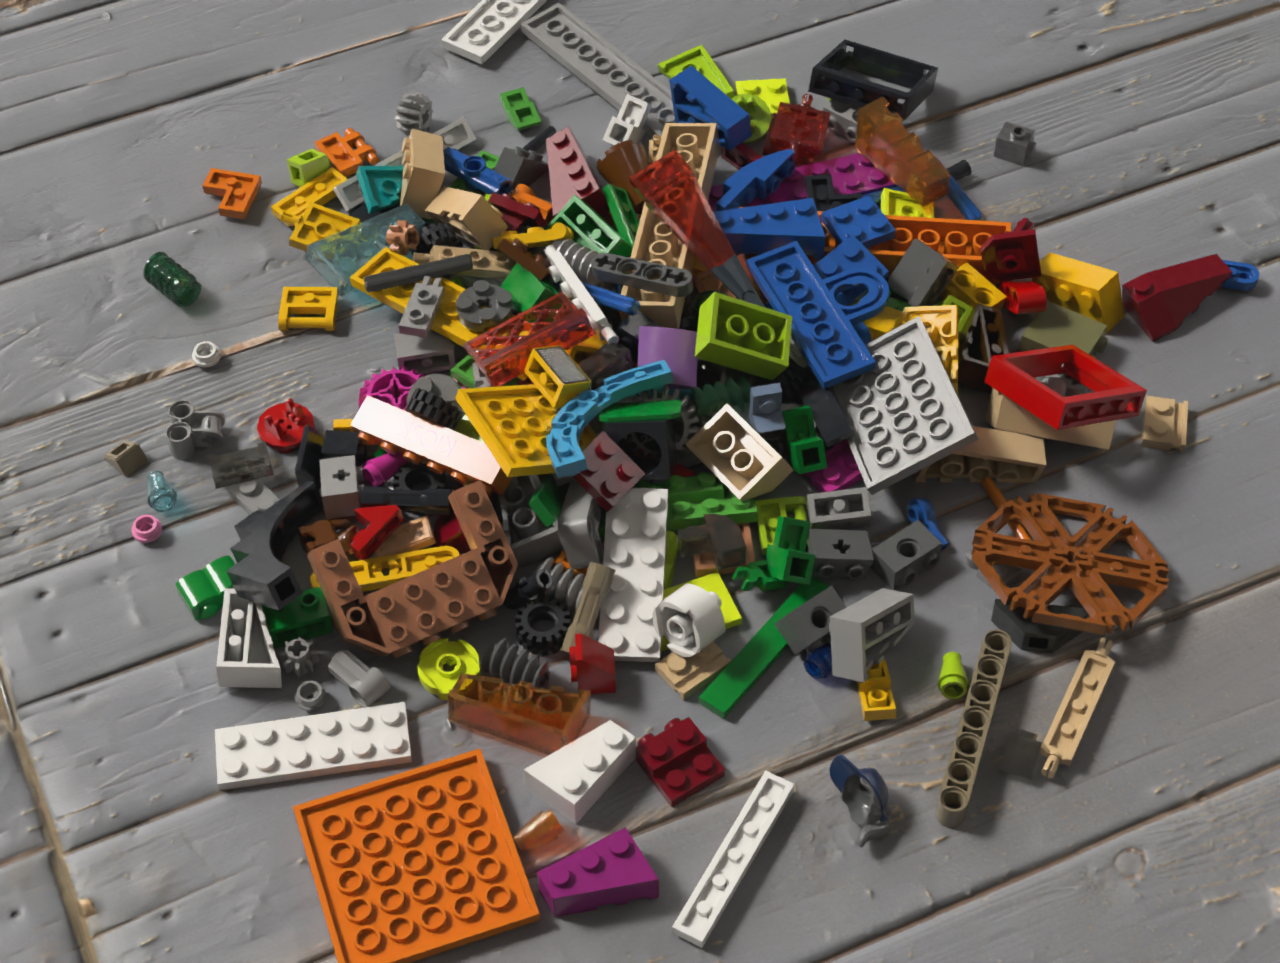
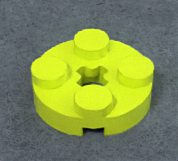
M448 638L439 639L426 646L420 654L418 664L419 680L427 691L437 695L442 700H450L454 696L467 692L481 677L478 653L471 644L464 640L458 639V642H449ZM447 663L449 666L454 664L456 666L453 671L445 672L443 665Z

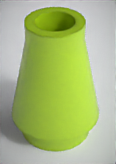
M957 652L944 654L937 684L941 694L949 699L963 697L969 688V681L962 664V657Z

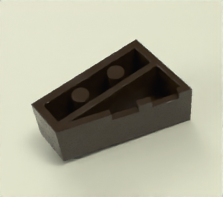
M976 303L961 333H958V384L991 393L992 387L985 383L991 357L1009 354L1001 310Z

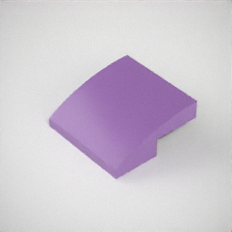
M639 326L638 367L665 360L672 371L674 382L666 384L669 386V389H697L698 358L695 357L697 332L676 328Z

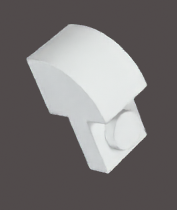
M627 94L617 118L612 116L603 140L613 145L626 140H632L633 144H638V141H641L646 132L642 128L652 105Z

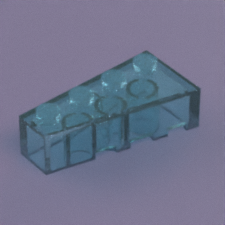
M406 203L309 244L305 259L331 287H338L339 295L343 297L355 288L351 286L350 277L385 247L390 248L386 242V233L389 230V225H397V220L408 221L409 225H416V230L421 232L425 222Z

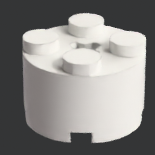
M685 584L661 601L654 609L652 618L659 637L664 635L670 642L667 647L677 655L682 657L693 656L726 631L724 617L720 609L721 599L712 591L707 592L697 585Z

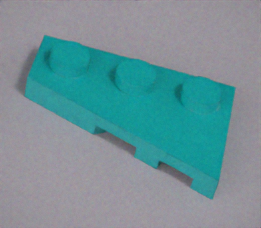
M404 166L358 167L356 174L369 214L400 204Z

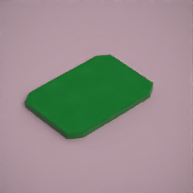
M660 400L613 403L601 411L599 419L601 422L673 419L681 416L682 401Z

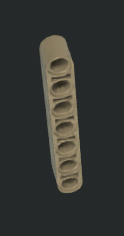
M991 630L984 636L940 790L936 818L941 825L947 828L960 826L966 817L1012 645L1010 635L1002 630ZM970 725H976V726H978L979 728H974V727H971ZM963 751H968L972 754H965ZM954 778H961V779H964L965 781H963V782L957 781V780H955ZM947 805H954L958 809H950Z

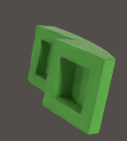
M524 87L500 93L501 104L517 131L541 124L542 121L533 101H529Z

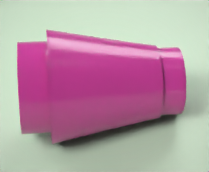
M399 452L396 455L387 453L368 460L362 471L369 484L376 487L378 485L383 486L388 482L395 472L399 471L400 466L406 465L407 459L403 457L404 454Z

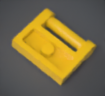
M283 287L278 316L279 331H288L289 328H325L326 331H335L339 299L338 287ZM290 314H324V315H325V317H289V316H290Z

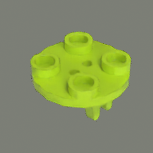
M741 94L731 98L749 114L750 118H753V120H750L752 136L742 143L748 144L763 140L771 124L770 109L765 101L751 94Z

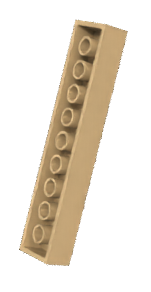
M665 123L630 258L692 272L720 151L717 123ZM627 270L626 274H632L636 270ZM654 275L649 277L648 279L656 280L659 279L661 276ZM623 285L621 295L638 301L640 303L638 311L662 327L679 329L686 296L675 297ZM620 312L621 321L627 315L626 313Z

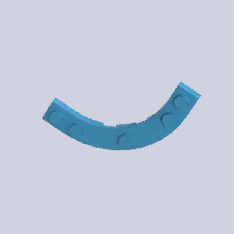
M665 360L633 368L604 379V386L594 391L588 389L582 391L557 413L551 422L552 430L546 437V443L551 464L558 478L574 476L580 471L588 469L586 459L579 447V439L585 426L599 412L625 397L635 396L637 393L648 389H660L666 384L674 382L672 371Z

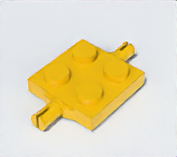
M310 202L307 209L299 216L287 213L286 211H283L280 222L295 226V230L289 238V246L336 263H340L345 252L351 247L364 252L368 249L369 241L355 237L360 226V219Z

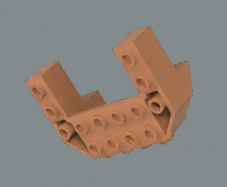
M481 480L457 489L448 496L471 551L368 595H363L339 539L309 551L307 555L308 560L331 610L330 618L343 642L381 657L394 654L395 658H398L413 651L411 646L422 641L423 645L426 646L441 639L439 634L450 629L453 634L469 627L467 622L478 617L480 621H483L497 614L495 609L503 604L518 563Z

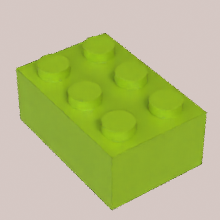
M714 292L699 308L695 357L773 381L789 366L792 316Z

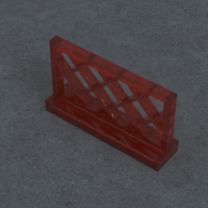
M560 292L462 345L466 353L486 376L491 387H498L525 373L524 369L533 348L561 345L566 351L594 336V332L586 312L582 308L578 309L563 292ZM562 303L560 309H552ZM546 318H555L553 322H544ZM531 319H536L535 322L526 323ZM521 331H530L528 335L519 336ZM507 332H511L510 336H501ZM482 345H486L485 349H477ZM496 345H504L502 349H494Z

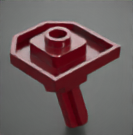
M1023 218L1017 223L1013 232L1006 231V233L993 234L981 246L985 274L1000 282L1042 276L1033 222L1029 221L1028 218Z

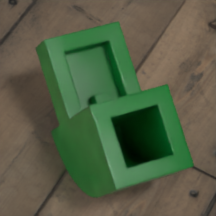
M807 405L781 411L786 428L783 429L784 437H782V442L792 469L798 474L827 468L823 439L816 436L812 407Z
M778 516L773 545H767V567L771 576L783 581L810 585L816 556L805 552L810 521Z

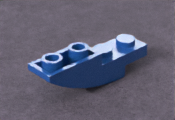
M787 149L764 156L734 173L723 183V197L716 203V211L745 207L755 197L765 200L772 192H776L782 181L786 177H790L795 170V151Z

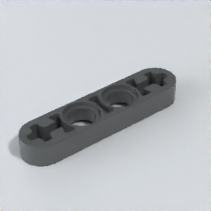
M610 253L598 254L591 260L593 276L602 281L675 297L687 296L694 289L692 274L685 269ZM627 270H636L632 274H623ZM654 275L661 276L659 279L656 280L648 279L649 277Z

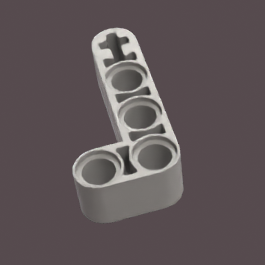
M576 480L569 484L558 520L560 541L572 569L589 567L590 562L603 565L604 547L598 527L604 508Z

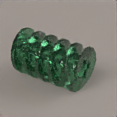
M165 252L153 254L144 266V279L177 306H189L198 298L202 285L197 282L196 277L192 273L182 268L179 263L175 262Z
M740 375L736 377V381L731 378L726 379L725 384L717 381L714 383V387L710 384H705L703 391L699 387H694L692 389L691 401L692 405L696 406L694 413L699 416V423L701 424V415H705L707 420L710 421L712 419V412L717 414L726 404L733 410L734 406H738L741 413L745 412V403L750 405V390L752 387L750 382Z

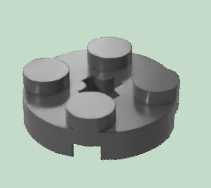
M485 280L474 282L473 286L464 290L456 300V310L461 324L474 331H484V327L492 326L494 330L506 325L512 317L513 303L511 293L500 286L489 284ZM481 306H490V308L484 307L480 309Z

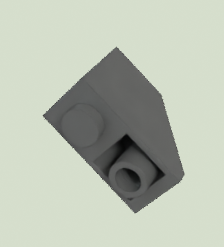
M516 146L515 150L504 147L494 171L512 180V188H515L518 184H525L529 187L547 172L549 168L548 163L542 161L544 156L533 150L528 152Z

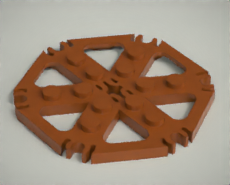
M1033 493L1030 494L1028 502L1023 501L1020 496H1016L1015 502L1011 498L975 530L972 541V560L1005 606L1008 602L1012 601L1010 605V610L1012 611L1017 607L1025 608L1023 617L1028 619L1033 615L1031 622L1102 635L1105 632L1112 634L1115 624L1122 631H1126L1128 625L1132 629L1166 594L1169 579L1166 578L1169 572L1167 563L1131 519L1128 524H1125L1127 520L1126 515L1119 519L1113 518L1114 509L1108 508L1105 511L1106 505L1037 493V496ZM1053 513L1084 518L1088 523L1071 537ZM1017 521L1026 528L1034 540L996 533L1008 522ZM1122 540L1130 544L1141 560L1105 554L1104 552L1115 541ZM1003 564L1031 569L1035 572L1019 587L1009 588L993 566ZM1106 583L1139 589L1145 596L1132 609H1128L1121 604ZM1069 587L1090 617L1082 619L1079 616L1063 613L1054 614L1048 610L1047 606Z

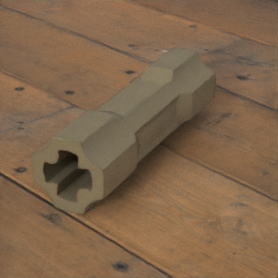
M590 562L583 582V593L573 623L567 630L561 651L569 653V647L576 646L575 634L582 633L592 639L594 638V626L603 599L609 593L616 572L615 569Z

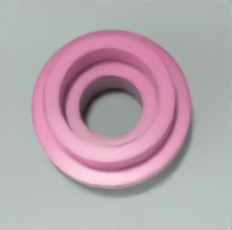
M152 515L139 516L132 526L134 539L141 543L153 542L162 533L160 521Z

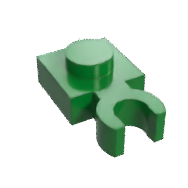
M767 560L750 562L748 567H738L732 577L734 580H744L741 587L743 591H751L754 586H757L762 592L785 588L788 582L771 576L767 567Z

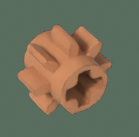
M397 220V225H389V230L386 233V242L390 246V251H397L401 255H408L409 250L417 249L416 246L419 244L420 236L416 230V225H409L408 221Z

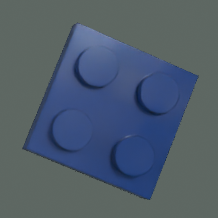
M870 196L821 213V221L839 245L852 234L866 248L894 239L896 235L895 228Z

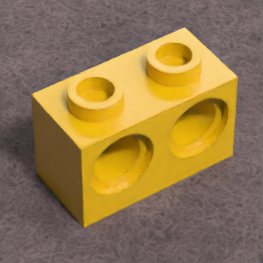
M967 262L958 268L941 295V298L944 300L950 294L971 307L979 303L1001 310L1007 298L1005 294Z

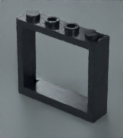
M844 39L813 67L808 92L905 121L933 92L938 67ZM847 46L853 47V52H846ZM847 67L912 87V89L907 93L839 71ZM898 99L905 100L903 104L898 103Z

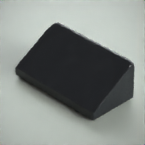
M306 425L303 430L295 474L298 487L309 480L315 482L317 488L320 489V460L322 459L321 451L324 438L310 425Z

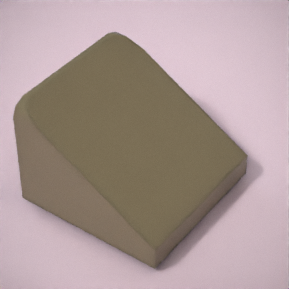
M124 440L104 456L109 464L126 477L148 461L140 445Z

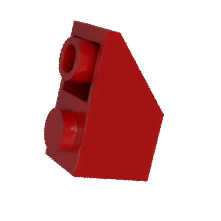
M582 633L575 634L576 646H570L569 653L571 683L578 682V695L616 693L614 649Z

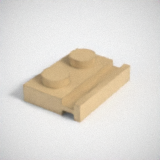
M1146 395L1141 446L1170 451L1171 448L1180 449L1179 452H1184L1187 435L1188 401L1177 403L1175 399Z
M712 642L691 657H682L674 652L670 653L655 663V671L674 691L680 694V698L684 701L716 679L732 660L730 658L727 659L723 655V651Z

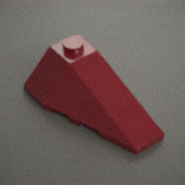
M1217 254L1147 272L1122 285L1123 307L1149 339L1154 342L1177 330L1183 324V320L1191 312L1194 313L1207 296L1215 293L1232 276V271Z

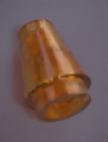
M551 809L544 813L541 810L518 833L514 834L513 838L523 853L526 850L558 839L557 835L564 831Z

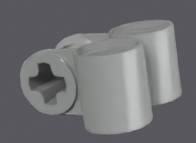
M183 399L177 400L170 405L168 412L172 424L167 427L165 434L171 455L179 460L188 459L195 454L196 447L215 448L223 443V435L221 433V427L225 424L223 413L212 409L195 411L192 402Z

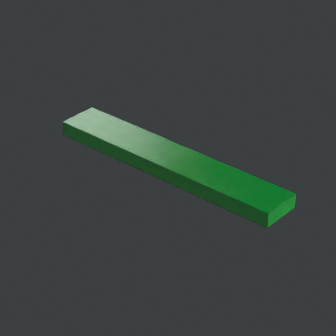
M811 576L810 585L800 584L699 696V703L722 719H725L789 647L774 624L829 586Z

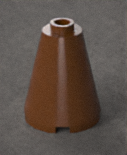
M626 140L606 150V157L602 162L599 158L596 168L608 184L625 189L635 213L642 214L652 173L643 144L638 141V144H633L632 140Z

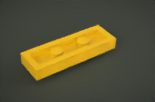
M331 167L271 206L272 214L280 220L283 211L299 216L307 209L310 202L322 206L337 196L333 188L348 179Z

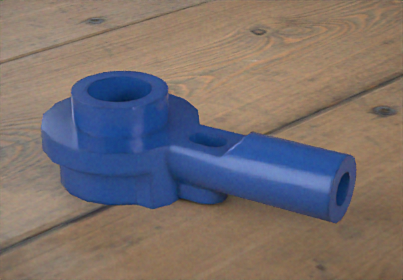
M925 498L911 499L907 505L908 519L912 523L919 520L942 543L941 550L948 547L949 542L938 529V523L935 520L936 514L929 500Z

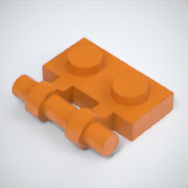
M348 128L345 131L344 137L335 132L314 142L317 151L327 154L331 167L345 177L356 173L359 166H364L363 160L373 166L379 162L376 150L371 145H367L364 142V137L352 128Z

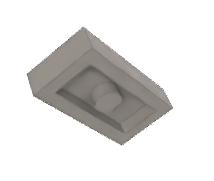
M252 473L228 488L230 497L249 515L256 510L264 512L280 500Z

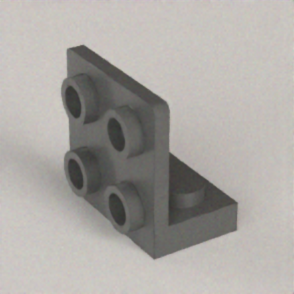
M914 239L887 280L889 288L909 300L908 303L913 307L934 306L959 266L920 240Z

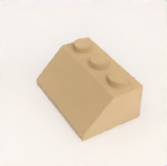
M728 404L685 444L741 502L773 491L793 471L792 467Z

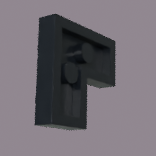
M831 174L805 176L807 199L813 198L817 211H827L862 198L861 193L835 195Z

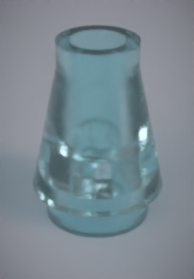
M153 471L147 476L148 504L157 512L170 511L176 504L177 493L165 479L162 472Z

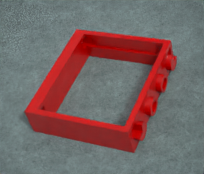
M1073 344L992 356L985 378V383L1056 430L1137 417L1147 392L1143 387ZM1066 373L1094 392L1063 397L1036 380L1035 377Z

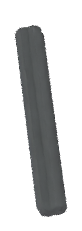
M470 254L459 255L365 276L364 285L366 291L370 293L423 281L425 276L433 279L473 269V262Z

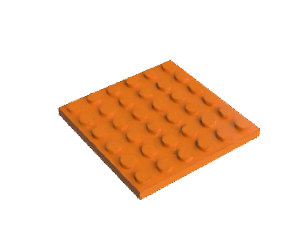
M480 748L292 806L338 963H411L540 920L539 910Z

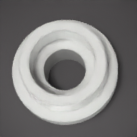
M204 341L195 346L192 358L197 366L206 368L217 364L221 354L219 348L214 343Z

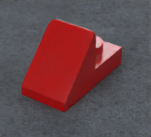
M397 505L354 509L358 521L366 527L356 533L350 544L355 556L359 560L369 559L405 521Z

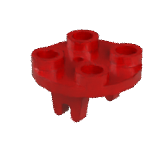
M290 398L286 403L276 404L266 409L259 417L257 430L259 438L265 445L278 449L280 453L287 454L300 446L304 427L310 425L315 429L312 413L306 407L294 403Z

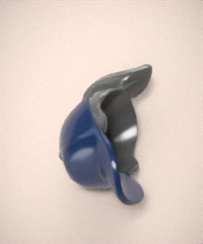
M837 755L830 765V777L840 791L841 800L847 805L852 821L863 827L857 838L858 846L862 848L868 841L879 839L890 830L891 824L885 812L889 797L888 789L884 779L876 769L870 767L859 769L845 756Z

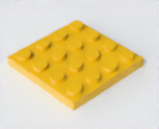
M535 384L458 389L455 399L507 477L556 473L548 454L546 437L552 430V420L563 407L553 408ZM589 424L585 426L579 439L581 451L597 437Z

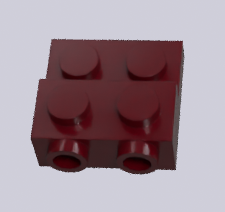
M690 717L682 721L679 718L672 719L664 727L665 731L656 736L652 733L644 735L638 741V746L635 747L637 763L671 807L725 776L724 767L707 747V739Z

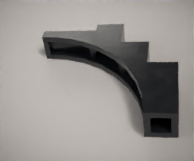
M306 481L264 512L256 510L234 526L241 541L230 548L237 564L226 572L238 597L281 610L303 593L292 568L281 562L287 545L298 532L297 528L304 526L313 516L324 509L322 496L315 482Z

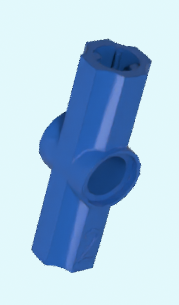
M450 147L443 150L445 170L464 180L465 187L468 190H482L487 194H492L493 192L501 196L503 194L509 195L512 188V180L488 168L482 157H469Z

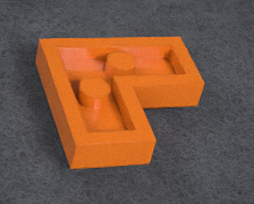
M211 168L202 187L205 194L224 196L218 207L220 216L245 220L261 187L262 180L260 175Z

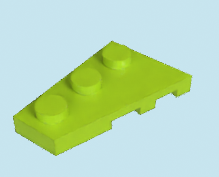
M702 44L657 64L658 71L669 79H672L688 67L693 66L729 98L735 97L734 90Z

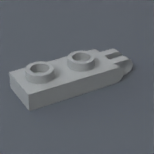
M425 276L422 283L415 284L399 323L400 334L427 338L444 296L445 289L442 287V278H435L433 285H431V277Z

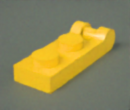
M555 223L548 230H544L543 227L528 228L527 233L520 234L517 231H505L501 233V236L493 237L494 249L501 251L497 246L503 238L514 240L517 237L529 246L528 249L552 245L557 240L573 239L574 233L571 228L562 223Z

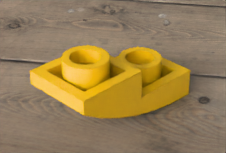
M883 660L880 664L874 663L867 671L869 677L864 683L856 681L864 721L896 719V706L891 692V678L886 660Z

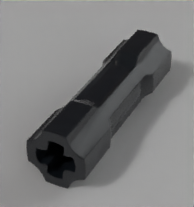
M363 486L360 504L361 508L397 505L403 512H424L428 515L452 516L453 508L448 496L453 490L430 488L424 491L392 490L387 487Z

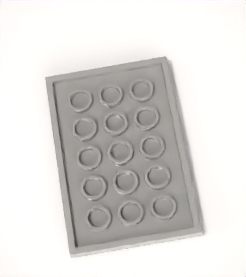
M920 316L865 345L876 361L875 369L828 387L853 431L854 436L847 438V441L871 495L979 440Z

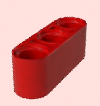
M1029 279L999 282L998 289L1007 296L1003 307L1014 314L1044 312L1046 310V293L1039 284Z

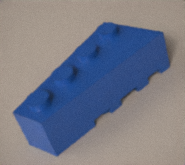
M813 198L705 213V239L710 256H733L735 254L738 256L744 254L746 257L748 253L761 255L797 241L806 255L814 256V260L824 258L825 234Z

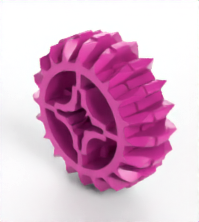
M393 366L391 371H385L382 368L380 375L372 373L371 380H364V387L360 388L359 409L368 395L405 410L410 388L416 380L424 377L425 374H418L416 368L408 371L405 366L401 370H397Z

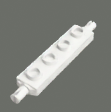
M553 245L546 247L544 252L552 265L548 267L551 277L555 283L560 281L561 290L566 299H572L571 302L577 315L584 316L583 320L590 333L595 332L601 341L606 340L610 346L617 344L619 337L614 333L611 324L608 323L605 315L560 251L556 250Z

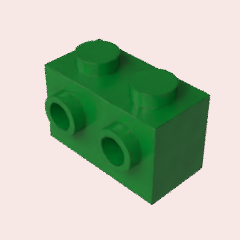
M321 587L302 590L303 593L281 610L262 605L274 649L286 646V641L290 642L298 639V637L308 640L333 633L330 615Z

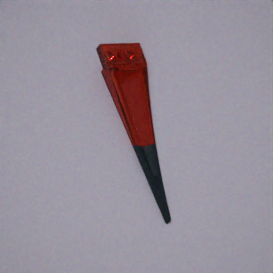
M676 149L629 177L630 184L644 200L646 206L737 299L765 307L717 221L691 168Z

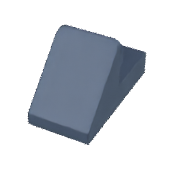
M780 383L751 387L749 425L757 433L786 428L781 412L782 389Z

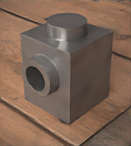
M1005 122L996 138L994 157L1023 166L1028 156L1032 157L1036 150L1037 142L1033 141L1035 130Z

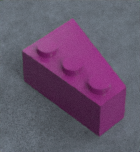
M626 827L537 872L539 892L554 917L597 910V906L617 903V906L628 904L629 900L648 897L649 900L659 898V879Z

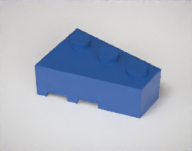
M693 66L688 67L669 80L675 123H717L720 146L729 151L752 136L749 114Z

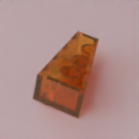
M884 97L858 109L855 149L860 155L866 157L878 170H881L894 184L901 187L923 207L948 194L950 173L929 149L926 151L922 149L919 137L914 132L910 134L901 125L903 119L897 112L892 114L888 110L887 106L889 103Z
M462 673L448 695L450 721L547 755L575 741L590 716L591 691L580 689L579 693L564 691V687L552 685L551 689L532 687L530 682L520 681L519 684L503 683V679Z

